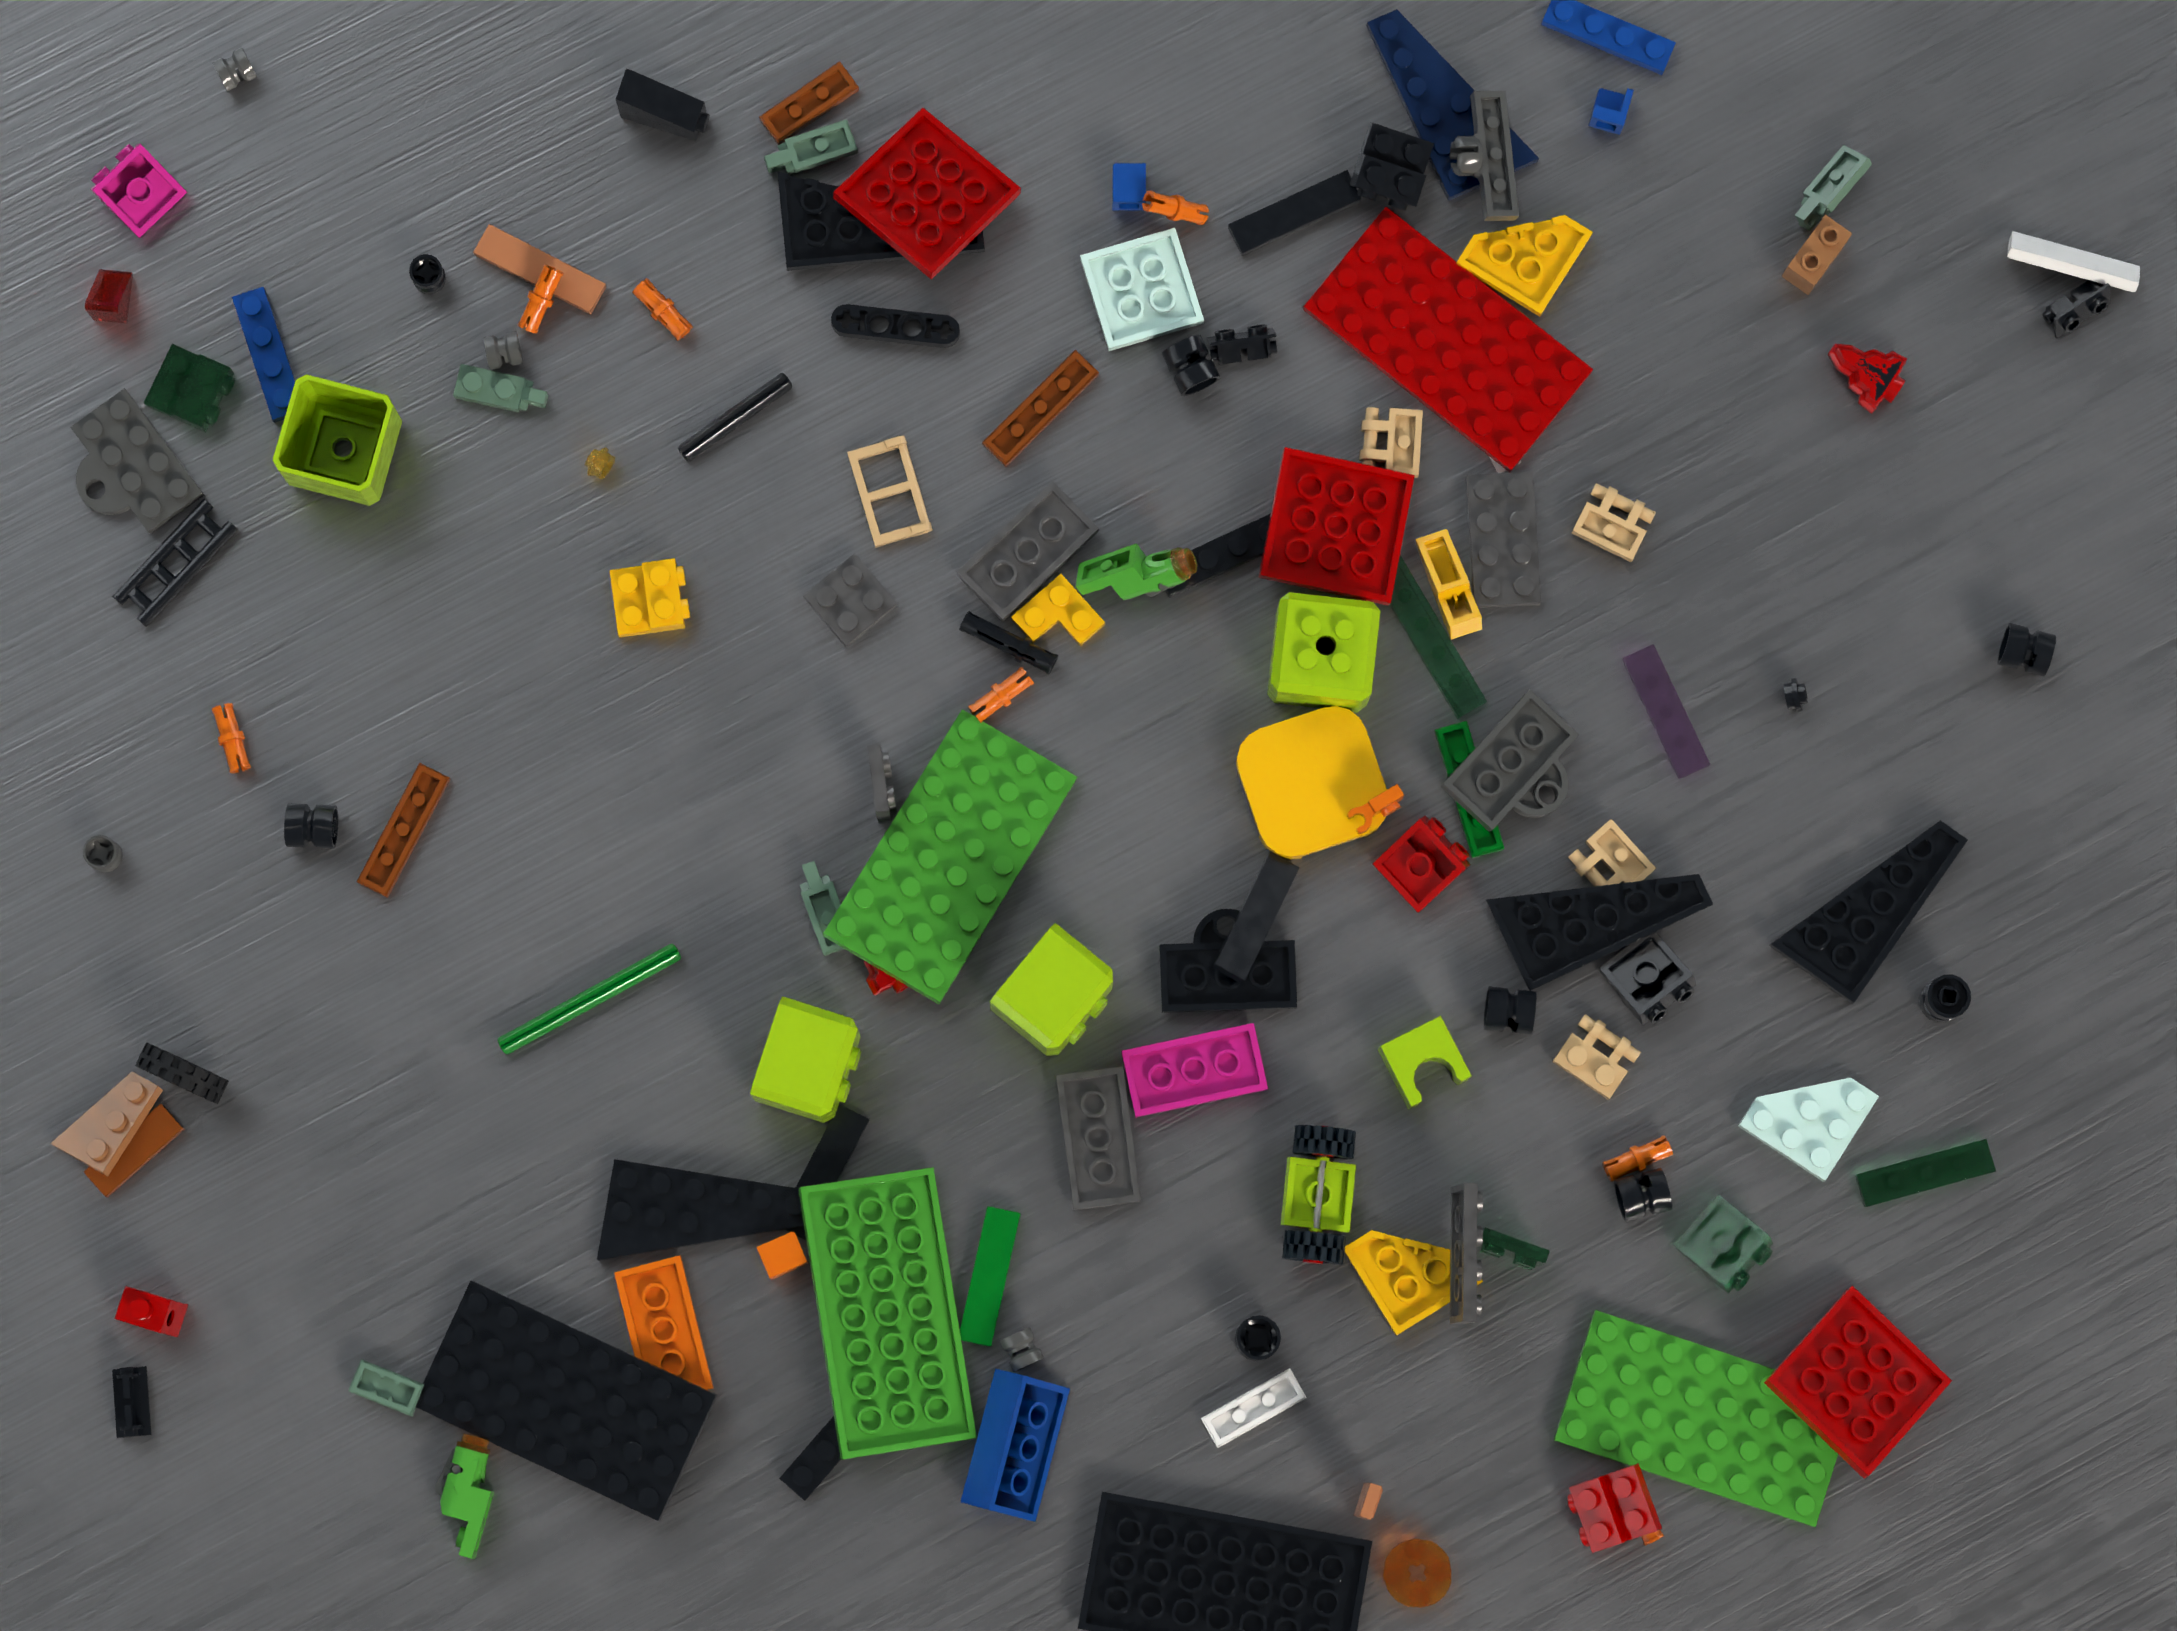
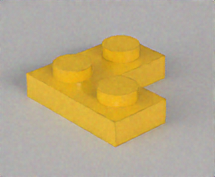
M1059 574L1011 616V620L1028 638L1032 639L1033 644L1058 622L1079 646H1082L1105 625V621L1062 574Z

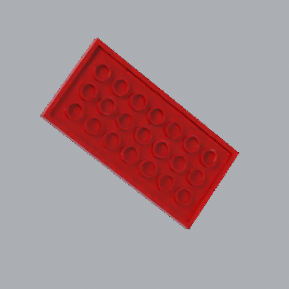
M1387 207L1382 210L1303 306L1305 312L1509 473L1593 371V368L1472 273L1456 264L1454 259Z

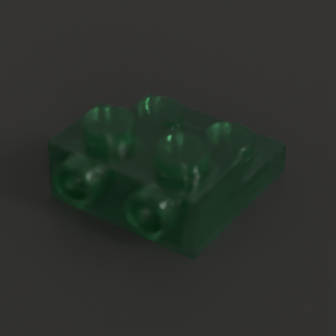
M172 344L143 403L151 409L206 433L209 425L213 426L218 420L221 408L218 406L223 396H228L233 389L235 378H233L234 372L224 364Z
M1719 1194L1674 1243L1675 1248L1698 1266L1703 1274L1728 1294L1733 1288L1737 1291L1741 1290L1750 1279L1748 1274L1750 1269L1756 1263L1760 1266L1763 1265L1773 1252L1770 1248L1773 1245L1770 1236Z

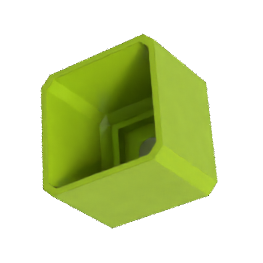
M306 374L295 380L273 456V462L290 486L371 506L381 498L403 421L388 395ZM342 440L352 443V451L345 457H339L334 452L335 445Z
M1288 592L1279 600L1275 618L1267 695L1277 704L1312 708L1338 706L1356 713L1367 706L1372 694L1380 620L1379 608L1371 601ZM1324 637L1330 638L1335 643V651L1330 655L1319 653L1316 648V642Z
M1054 923L990 1000V1010L1046 1056L1059 1055L1069 1042L1074 1045L1084 1034L1087 1027L1084 1023L1088 1018L1092 1016L1096 1019L1107 1006L1108 999L1106 997L1113 987V972L1107 964L1058 924Z
M782 996L751 1087L750 1095L754 1101L822 1123L834 1118L839 1103H845L851 1087V1083L847 1078L850 1069L856 1071L862 1053L860 1051L861 1048H858L861 1036L853 1019Z

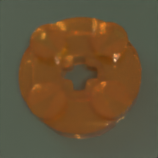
M1413 1538L1397 1544L1389 1552L1384 1562L1382 1576L1386 1589L1396 1601L1405 1606L1422 1608L1437 1603L1445 1596L1451 1585L1452 1570L1449 1558L1440 1546L1429 1540ZM1420 1564L1424 1565L1423 1573L1426 1579L1423 1582L1417 1579L1413 1583L1409 1579L1411 1576V1572L1408 1570L1411 1565L1418 1567Z

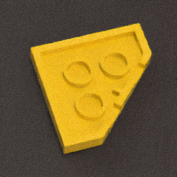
M1562 215L1537 223L1530 222L1507 227L1505 230L1474 234L1456 264L1468 270L1480 281L1540 317L1593 232L1568 216Z
M1373 1230L1345 1246V1255L1396 1336L1450 1303V1249ZM1481 1279V1281H1477V1285L1482 1283L1483 1280Z

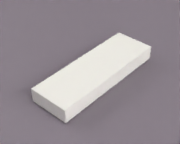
M1289 1368L1200 1419L1214 1444L1219 1448L1307 1397Z

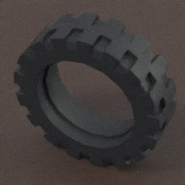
M147 1042L135 1065L216 1104L219 1103L229 1082L206 1069Z

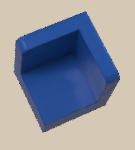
M1600 88L1588 126L1620 135L1634 90L1627 88L1624 95Z
M1146 163L1113 164L1112 211H1144L1142 203H1146L1143 200L1146 193Z

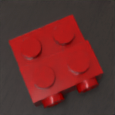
M1426 816L1420 818L1373 863L1376 869L1418 913L1471 865L1466 860L1470 856L1468 851L1458 842L1450 843L1443 835L1446 832V828L1435 817H1432L1430 820Z
M1639 1463L1569 1487L1571 1493L1567 1497L1569 1508L1572 1513L1579 1515L1582 1527L1579 1529L1580 1539L1586 1547L1590 1546L1592 1553L1662 1529Z

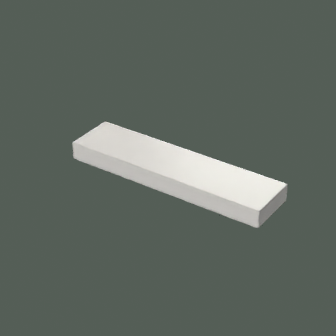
M2012 231L2009 238L2007 257L2010 259L2104 285L2108 283L2111 287L2130 292H2136L2139 285L2140 266L2015 231Z

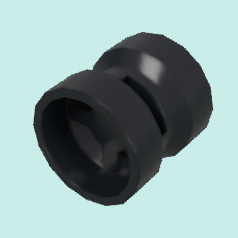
M423 254L417 256L411 262L409 274L418 291L431 295L439 292L444 287L446 282L445 271L436 257Z

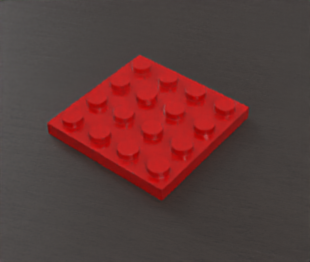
M922 108L833 192V199L932 280L1020 195L1021 187L926 109Z
M1285 447L1278 473L1259 578L1389 606L1392 600L1415 475Z
M1851 1286L1764 1383L1865 1479L1876 1469L1952 1380L1854 1286Z

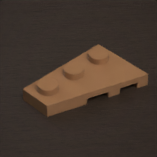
M131 1072L50 1144L108 1177L163 1089L140 1075Z

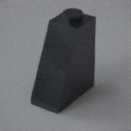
M625 70L616 96V103L621 118L693 141L697 140L699 132H705L710 114L706 113L704 101L635 71Z

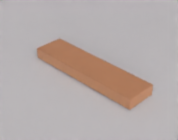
M491 224L487 226L473 252L475 256L533 286L536 285L544 264L555 267V271L559 269L564 274L560 278L553 296L590 315L607 287L605 283Z

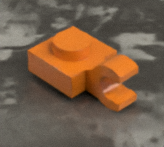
M1398 784L1369 800L1363 806L1351 809L1347 814V818L1351 819L1355 815H1361L1365 823L1357 828L1356 832L1357 834L1365 833L1371 826L1372 817L1379 813L1386 817L1401 807L1399 801L1403 799L1404 794Z

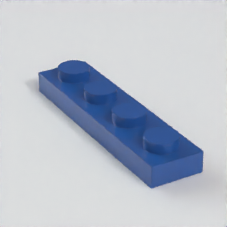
M1551 0L1541 23L1542 26L1660 75L1663 74L1676 44L1672 40L1575 0Z
M260 287L233 296L232 299L271 418L275 423L285 418L295 384V377L264 287Z

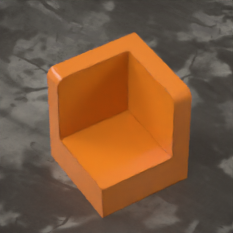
M795 1232L787 1233L757 1246V1250L771 1280L809 1264Z

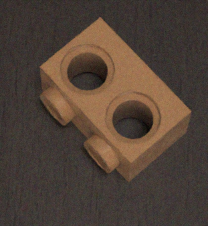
M1825 214L1787 266L1782 277L1809 295L1843 249L1852 233Z

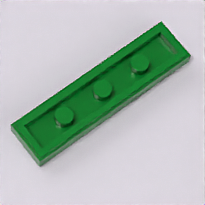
M1467 721L1434 730L1447 778L1475 749ZM1454 800L1471 859L1505 849L1498 825L1488 832Z
M987 1206L960 1327L961 1341L988 1347L992 1346L1021 1213Z

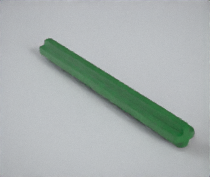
M669 944L504 1034L498 1038L499 1046L505 1054H510L678 962L681 959V955L676 945Z

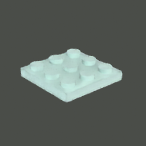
M1175 228L1080 255V261L1109 351L1204 324L1201 308Z

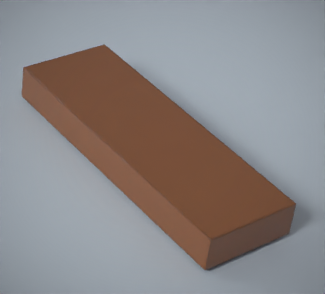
M839 61L759 116V119L779 145L784 143L785 139L794 136L858 92L859 87Z
M160 1103L146 1116L108 1177L91 1167H88L84 1173L101 1193L108 1198L185 1129L168 1109Z

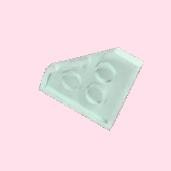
M1852 1078L1759 1096L1755 1098L1738 1127L1824 1182L1879 1096Z

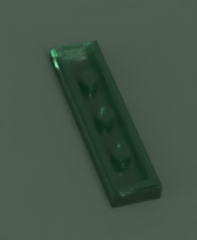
M1987 1139L1856 1174L1855 1177L1865 1208L1996 1172Z

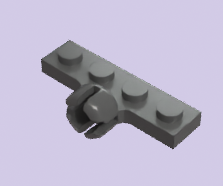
M1473 91L1470 98L1474 135L1457 136L1455 141L1451 143L1450 159L1457 160V163H1451V169L1458 176H1474L1478 178L1484 221H1516L1519 217L1506 91Z

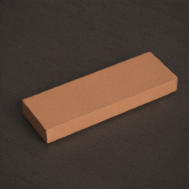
M1374 1483L1363 1484L1353 1516L1365 1520L1374 1518L1383 1491L1382 1486Z

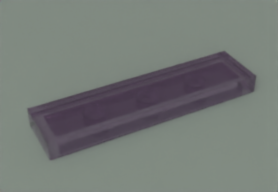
M1654 644L1623 657V663L1678 779L1680 780L1709 767L1711 764Z

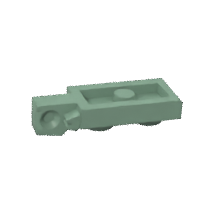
M843 120L785 139L784 143L778 145V152L764 156V162L769 174L784 169L787 174H791L857 154L858 149L848 120Z
M1843 145L1803 192L1802 207L1795 214L1799 225L1810 231L1821 220V217H1824L1825 214L1828 216L1872 165L1870 159Z
M465 364L460 365L453 393L456 399L518 413L520 410L527 411L528 405L546 409L549 395L547 391L532 388L534 382L526 380V378Z
M814 861L803 864L802 868L807 882L800 884L801 895L824 956L844 949L823 936L825 929L841 903L829 875L820 877Z

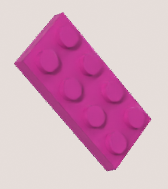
M1254 1023L1121 1051L1135 1118L1268 1090Z

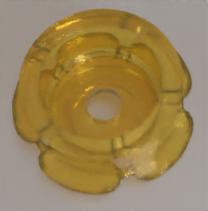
M604 447L600 451L594 449L585 462V466L588 467L587 474L589 476L603 479L610 472L614 465L615 457L608 453V448Z

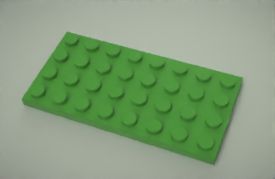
M962 709L825 929L823 936L940 1005L1075 784L1077 776L983 721L980 723L975 716Z
M934 1167L798 1188L841 1460L977 1438Z
M1594 1310L1553 1440L1628 1466L1639 1463L1640 1469L1812 1527L1817 1525L1838 1453L1764 1383L1775 1369L1598 1310Z

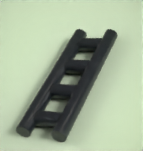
M205 499L193 509L112 596L121 605L129 598L141 608L143 612L137 619L145 627L157 617L238 530L230 521H227L222 528L207 515L214 507ZM197 525L212 537L199 552L184 540ZM174 549L189 561L176 577L161 564ZM151 574L166 586L153 601L138 589Z

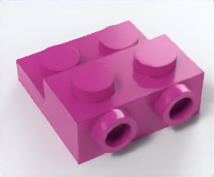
M129 143L115 156L119 162L111 170L105 166L91 179L95 185L90 190L140 238L187 191L141 144H137L133 148Z

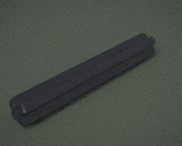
M784 373L778 374L678 446L680 454L686 461H691L791 390L792 383Z

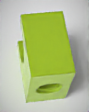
M1441 1016L1378 1048V1052L1408 1110L1422 1102L1421 1094L1414 1082L1415 1070L1420 1064L1428 1061L1441 1063L1450 1071L1452 1080L1457 1085L1472 1077Z

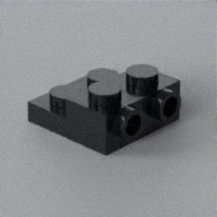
M1370 122L1349 186L1358 188L1357 195L1376 201L1377 195L1388 198L1387 205L1406 211L1408 205L1416 207L1427 176L1424 175L1434 143Z
M1656 932L1629 944L1599 967L1602 976L1621 996L1622 1002L1642 1025H1645L1648 1021L1654 1024L1662 1020L1667 1014L1668 1010L1666 1008L1676 1000L1678 1003L1687 1001L1693 995V987L1696 986L1693 973Z

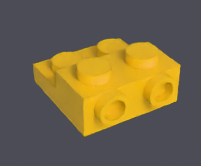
M675 558L644 562L642 566L610 570L619 638L685 628L684 619L690 618L688 598H681L680 586H685L686 580L684 567L677 566Z

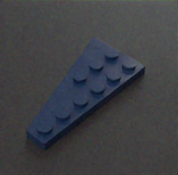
M1397 9L1367 22L1368 31L1418 137L1434 143L1429 160L1448 201L1479 188L1478 178L1456 175L1451 169V163H1457V160L1450 159L1451 143L1455 141V138L1457 136L1474 135L1470 95L1475 90ZM1510 128L1514 172L1538 162L1539 157Z

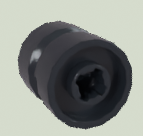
M1201 335L1185 338L1162 352L1169 370L1177 373L1174 381L1182 396H1188L1204 390L1220 379L1213 360L1206 359L1208 349Z
M2009 623L2002 638L1997 663L2012 669L2024 666L2025 672L2044 677L2053 657L2056 635L2039 630L2034 634H2030L2028 627Z
M287 804L284 821L286 847L305 848L310 841L318 848L334 849L336 847L338 836V810L336 805L321 804L316 805L311 810L308 804Z
M1953 974L1942 975L1930 981L1922 989L1919 996V1005L1923 1014L1935 1022H1947L1962 1015L1968 1009L1971 1002V991L1968 984L1961 977Z
M1489 986L1485 1001L1484 1030L1503 1032L1506 1027H1510L1512 1033L1531 1035L1536 1013V991L1517 989L1514 994H1510L1508 988Z
M1661 1168L1642 1172L1639 1179L1634 1175L1614 1180L1617 1202L1625 1222L1643 1218L1646 1211L1655 1215L1672 1210L1670 1190Z
M1261 1315L1252 1316L1243 1321L1235 1334V1344L1239 1353L1252 1361H1262L1274 1355L1281 1341L1280 1330L1276 1323L1270 1318Z

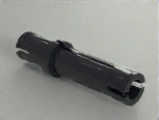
M970 611L965 615L959 628L960 631L1014 656L1015 661L1019 663L1024 661L1046 672L1048 675L1058 659L1057 654H1053L1033 644L1032 639L1028 637L1023 639Z

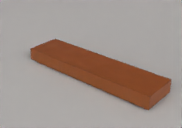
M1074 350L982 442V445L1007 467L1099 375V372L1081 354Z
M422 763L418 764L357 879V883L387 898L389 897L451 779Z

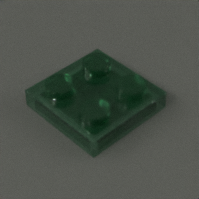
M1486 1227L1482 1229L1481 1253L1498 1259L1503 1257V1255L1514 1258L1512 1264L1528 1270L1546 1264L1549 1250Z

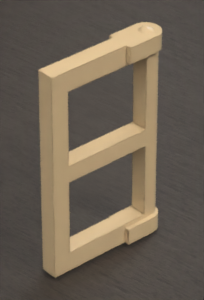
M904 435L847 452L875 548L926 534L933 530ZM899 449L908 481L868 493L859 460ZM911 490L920 523L880 535L871 502Z

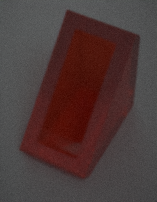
M99 269L85 301V310L93 320L127 324L133 280L132 272Z

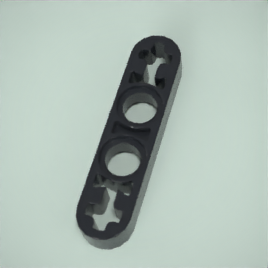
M845 304L838 306L831 316L834 331L839 336L949 348L955 345L960 337L958 322L948 315ZM844 313H849L852 320L861 321L860 314H866L864 319L865 331H859V323H849L848 328H842V323L837 321V319H842ZM876 316L885 317L889 322L888 328L882 333L874 332L870 328V321ZM908 320L918 321L922 326L921 332L916 336L906 335L902 330L904 323ZM926 321L932 322L931 329L940 330L943 324H948L949 329L955 332L954 334H948L947 339H941L939 332L930 331L931 338H925L927 333Z

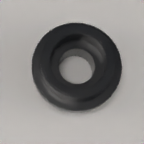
M1793 678L1790 683H1784L1785 699L1788 710L1796 709L1799 712L1803 711L1802 704L1808 703L1807 691L1804 683L1798 684L1797 678Z

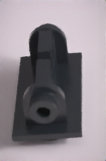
M2087 280L2071 291V296L2075 299L2074 303L2066 296H2063L2046 307V311L2042 313V316L2048 324L2054 322L2056 338H2059L2066 332L2070 333L2076 330L2083 321L2093 315L2102 313L2111 304L2110 285L2108 283L2103 285Z
M1265 324L1247 327L1248 332L1235 333L1234 329L1216 331L1215 336L1207 337L1210 346H1216V349L1210 350L1211 360L1214 363L1218 362V365L1242 362L1240 349L1247 350L1248 361L1271 358V354H1277L1276 340L1270 341L1269 338L1276 337V333L1273 328L1267 329Z
M147 1366L113 1369L117 1438L152 1435Z

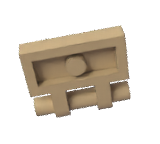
M1366 408L1365 420H1362L1361 431L1364 432L1363 449L1360 450L1359 461L1370 466H1375L1376 462H1384L1385 469L1415 475L1414 478H1418L1423 410L1390 408L1388 421L1378 420L1379 408ZM1378 433H1387L1386 450L1377 449Z
M1596 483L1590 495L1602 500L1599 507L1589 502L1585 504L1572 534L1632 562L1647 530L1635 524L1638 518L1651 524L1656 512L1644 507L1646 503L1638 499L1634 502L1618 494L1617 489L1611 486L1606 488ZM1611 505L1629 513L1627 519L1624 520L1608 512Z
M1612 819L1586 840L1585 843L1593 851L1588 858L1579 849L1575 850L1568 857L1577 867L1575 871L1581 877L1584 875L1593 886L1643 881L1656 869ZM1600 860L1614 874L1608 881L1594 867Z
M1584 1014L1578 1025L1586 1030L1588 1034L1582 1040L1571 1033L1552 1062L1609 1100L1628 1073L1625 1068L1617 1063L1622 1056L1634 1063L1641 1052L1630 1045L1632 1041L1624 1036L1620 1038L1605 1028L1607 1024L1599 1019L1595 1021ZM1597 1038L1614 1049L1609 1057L1592 1047Z

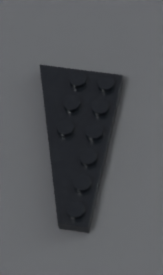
M778 172L787 271L907 260L833 199V192L838 186L820 183L819 180L802 179L789 176L787 173ZM983 231L958 255L985 252Z
M1940 820L1769 946L1851 1004L1855 1003L1968 839Z
M1699 874L1486 900L1529 991L1713 905Z
M614 1159L597 1260L601 1261L803 1227L804 1222L799 1190L793 1187Z

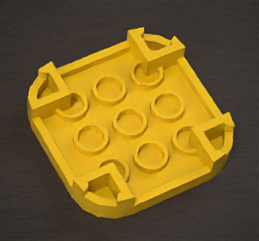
M1338 706L1323 707L1259 728L1249 734L1241 743L1236 759L1237 774H1239L1260 835L1259 838L1265 849L1267 848L1276 855L1288 860L1301 859L1303 856L1364 836L1367 837L1376 832L1386 817L1379 813L1372 817L1371 826L1365 833L1357 834L1356 829L1364 825V818L1361 815H1355L1351 819L1347 818V814L1351 809L1363 806L1369 800L1387 790L1367 730L1361 719L1349 709Z

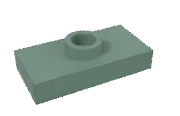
M361 1359L348 1391L413 1417L425 1384Z

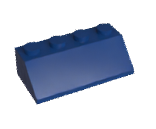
M995 1369L961 1503L1036 1522L1070 1388L1025 1375Z

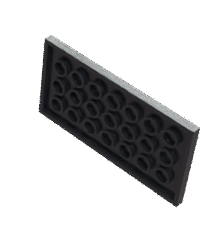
M470 1281L423 1382L425 1385L416 1408L652 1519L660 1521L718 1395L475 1281Z
M1102 1492L1078 1629L1088 1631H1357L1372 1541Z

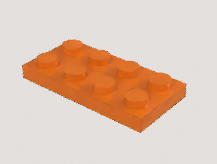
M681 1255L614 1272L634 1356L706 1390L714 1389Z

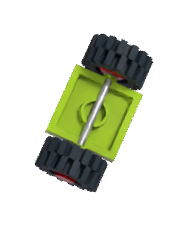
M1295 1125L1293 1153L1315 1157V1160L1287 1157L1280 1225L1308 1228V1231L1285 1230L1282 1258L1315 1264H1343L1346 1237L1325 1234L1322 1231L1350 1232L1356 1165L1330 1162L1329 1159H1354L1356 1131L1329 1126Z

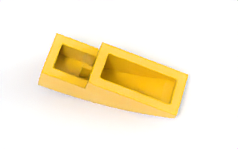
M1444 529L1415 539L1430 587L1450 639L1452 640L1482 630V616L1470 590V582L1448 530Z

